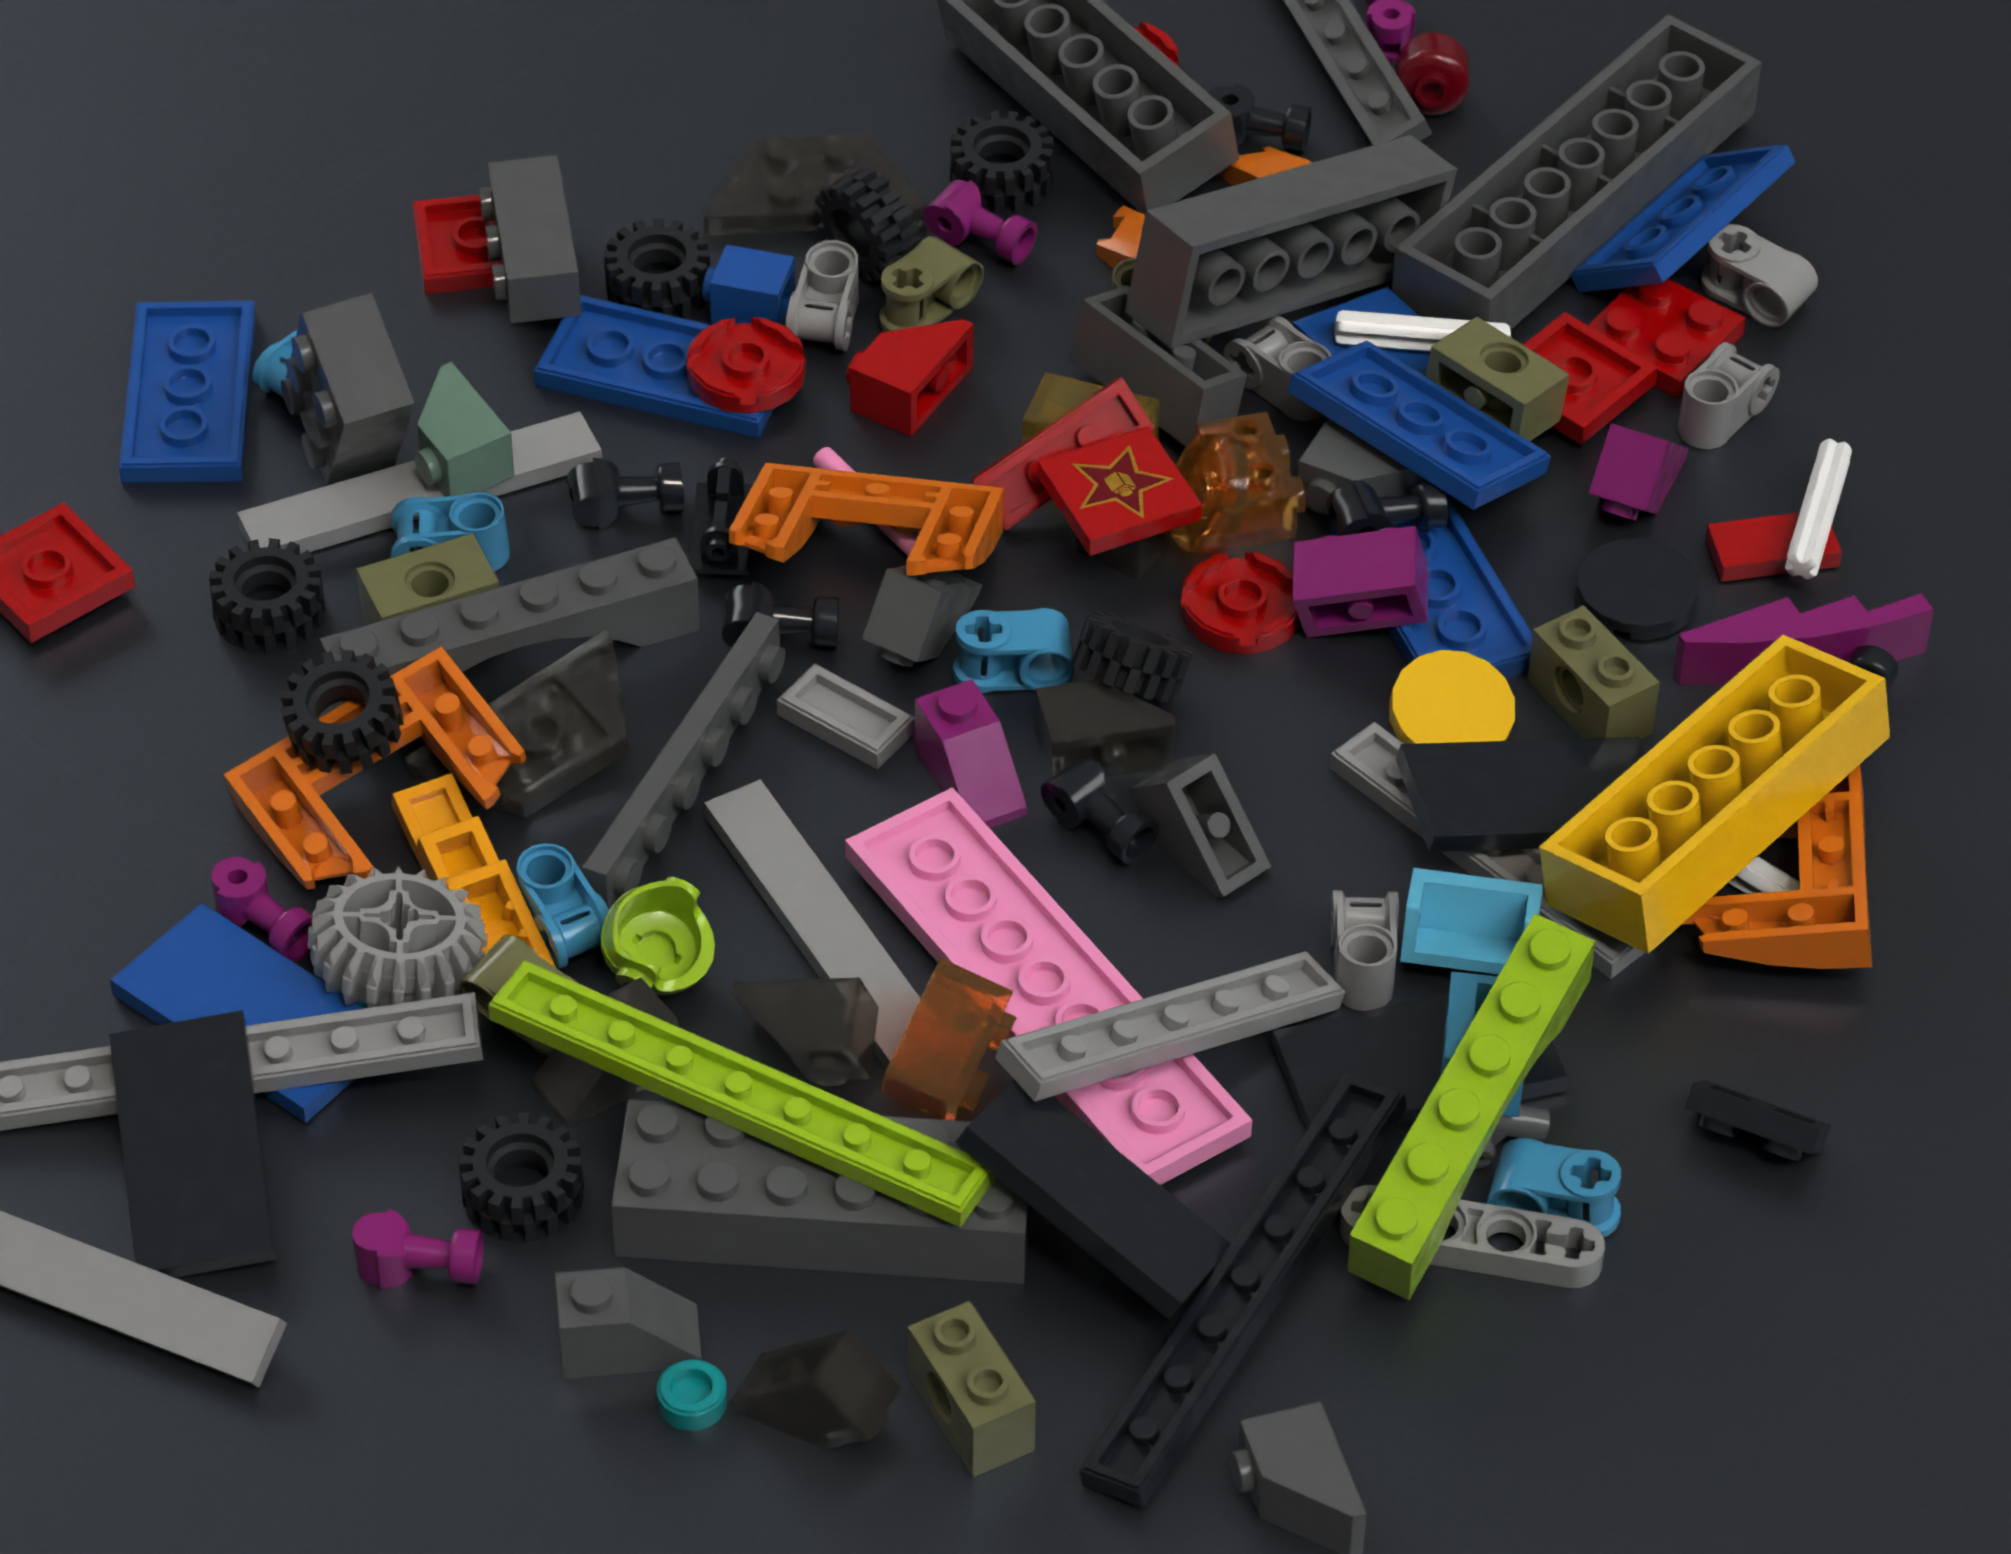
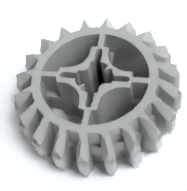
M397 866L394 873L382 874L372 867L367 878L348 874L343 886L329 885L326 897L317 900L316 909L312 913V923L308 929L307 947L310 949L314 975L325 980L326 992H342L346 1005H352L361 1001L366 1003L368 1008L460 995L462 994L459 986L460 981L484 956L482 948H485L487 945V934L485 933L483 919L481 921L480 906L464 903L466 896L469 900L467 890H448L445 880L449 878H441L435 881L428 879L425 869L416 875L404 874L400 867Z

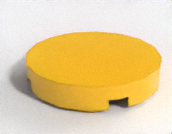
M1439 650L1417 657L1402 669L1389 698V722L1397 739L1404 744L1507 741L1515 722V697L1506 678L1488 661L1464 651Z

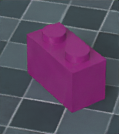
M1416 526L1403 528L1389 527L1373 532L1342 536L1329 535L1318 539L1294 542L1293 603L1306 638L1428 622V561Z

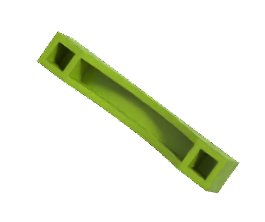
M1534 913L1349 1236L1348 1272L1410 1300L1442 1243L1466 1185L1504 1111L1536 1060L1551 1041L1562 1031L1591 979L1595 940Z

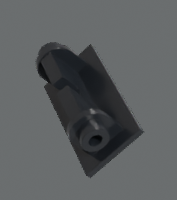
M724 457L718 459L708 469L707 483L697 482L689 552V563L695 574H750L752 549L729 543V529L753 484H744L743 470L732 458Z

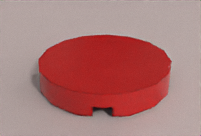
M751 317V324H736V318L721 320L703 329L690 343L687 354L686 370L692 391L706 404L726 412L750 414L772 410L792 399L803 386L806 372V360L801 340L786 326L766 318Z
M1245 552V558L1229 559V553L1214 555L1195 565L1184 579L1180 613L1187 630L1201 643L1222 652L1248 655L1272 650L1290 640L1301 625L1293 603V572L1282 562L1261 553Z

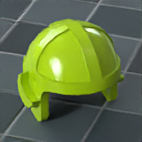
M667 877L665 881L652 882L629 890L621 895L612 905L603 922L600 942L605 963L616 974L615 980L618 984L623 986L624 983H629L633 985L634 989L641 992L646 991L656 995H670L687 990L707 973L714 959L715 941L710 924L697 905L700 892L696 887L680 878Z

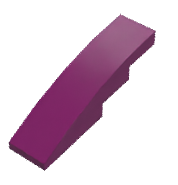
M1922 593L1869 611L1853 595L1800 613L1791 600L1786 597L1679 633L1673 678L1678 685H1725L1782 635H1786L1846 662L1849 661L1852 652L1857 647L1864 645L1882 648L1898 661L1926 653L1934 609Z

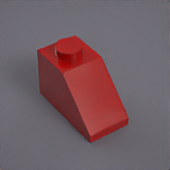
M961 319L881 332L865 351H859L854 355L848 366L846 381L850 384V411L912 437L973 368L974 323Z

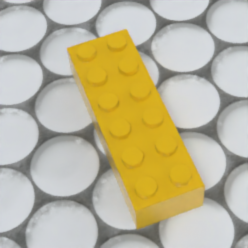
M1786 635L1780 636L1539 846L1547 905L1649 954L1890 738L1885 678Z

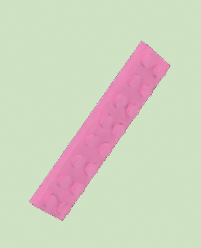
M953 787L845 840L846 859L1004 1039L1143 999ZM1194 1054L1055 1095V1098L1159 1185L1250 1138L1252 1133V1119Z

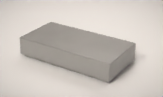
M815 663L777 699L778 716L877 770L915 733V717Z

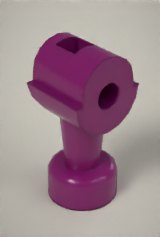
M1365 0L1370 5L1367 11L1366 26L1389 63L1396 64L1401 49L1410 39L1414 38L1416 12L1408 2L1403 0Z
M963 180L952 181L923 212L926 226L933 234L944 239L943 241L947 244L959 245L971 234L995 243L996 254L1001 259L1014 265L1021 264L1027 258L1037 237L1038 229L1035 222L1020 215L1011 216L1005 221L981 207V195L978 186L971 180L969 182Z
M234 856L219 861L213 867L211 880L217 913L239 927L250 921L269 932L268 942L270 947L294 963L302 960L310 953L307 945L308 929L311 927L312 914L300 907L290 908L286 911L269 895L265 867L259 861L254 864L248 859Z
M388 1208L386 1213L377 1212L362 1216L355 1222L352 1228L356 1271L360 1278L366 1282L380 1284V1289H393L403 1285L411 1278L415 1269H448V1275L452 1282L477 1285L479 1282L484 1251L482 1230L456 1229L451 1241L411 1234L405 1219L398 1212Z

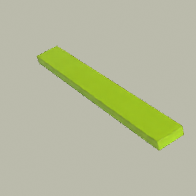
M523 960L488 1004L489 1020L960 1228L994 1181V1175L964 1151L526 960Z

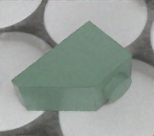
M452 362L442 365L417 423L419 451L415 452L414 459L421 478L429 486L435 484L444 496H458L480 492L515 477L511 432Z

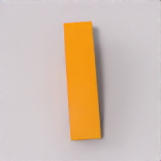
M450 773L393 793L391 806L422 870L425 869L427 878L433 881L449 878L445 880L448 890H467L469 900L466 896L464 903L480 906L481 921L483 919L485 933L487 934V945L485 948H482L484 955L503 935L508 934L524 941L541 958L556 968L506 859L499 861L479 816L472 817L453 774Z

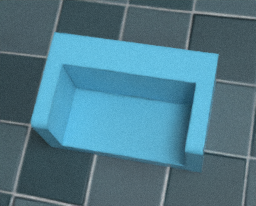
M1413 868L1406 905L1400 962L1499 975L1534 913L1540 915L1543 885Z

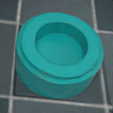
M684 1360L669 1366L661 1374L657 1382V1405L660 1415L668 1424L681 1430L696 1431L712 1426L721 1419L727 1408V1385L724 1375L714 1365L701 1360Z

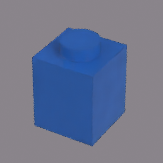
M726 244L717 267H708L703 283V300L709 301L711 306V325L731 318H736V324H751V317L766 318L785 326L790 297L795 290L794 257Z

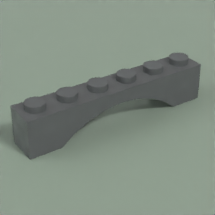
M674 537L320 638L321 653L332 651L334 660L340 661L342 660L343 650H354L358 663L363 654L366 653L374 657L376 666L383 663L391 676L440 646L443 647L462 672L499 654L522 646L554 639L591 637L619 640L644 647L700 630L698 578L677 538ZM349 700L333 704L334 709Z

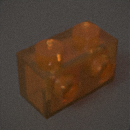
M1267 412L1197 423L1195 469L1225 550L1295 539L1297 513L1304 512L1306 508L1302 480L1299 476L1291 477L1289 471L1290 455L1286 438L1283 434H1275Z
M940 958L884 1074L880 1093L940 1120H956L962 1107L974 1111L990 1077L989 1074L980 1071L990 1048L998 1051L1001 1040L1009 1038L1017 1020V1016L1007 1012L1013 991Z

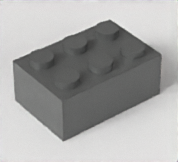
M372 292L303 312L297 334L291 339L293 350L291 358L286 359L287 374L286 379L281 380V389L290 414H300L307 432L302 435L301 439L310 467L313 470L321 469L328 486L394 466L415 403Z

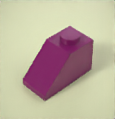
M1611 423L1589 494L1605 498L1602 507L1603 511L1637 521L1640 510L1657 514L1686 459L1689 448Z
M973 679L916 698L915 752L941 792L953 787L989 828L1027 816V804L1000 720Z

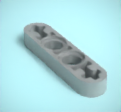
M1362 1185L1354 1188L1341 1207L1339 1234L1346 1245L1349 1246L1350 1233L1378 1185ZM1460 1199L1449 1223L1454 1228L1456 1234L1449 1239L1442 1240L1439 1249L1430 1265L1565 1288H1581L1592 1284L1599 1277L1604 1260L1605 1240L1599 1229L1591 1223L1580 1219ZM1507 1232L1520 1238L1524 1245L1518 1250L1503 1252L1493 1248L1487 1239L1493 1234ZM1536 1241L1545 1242L1543 1255L1535 1254ZM1567 1248L1581 1250L1579 1259L1565 1257Z

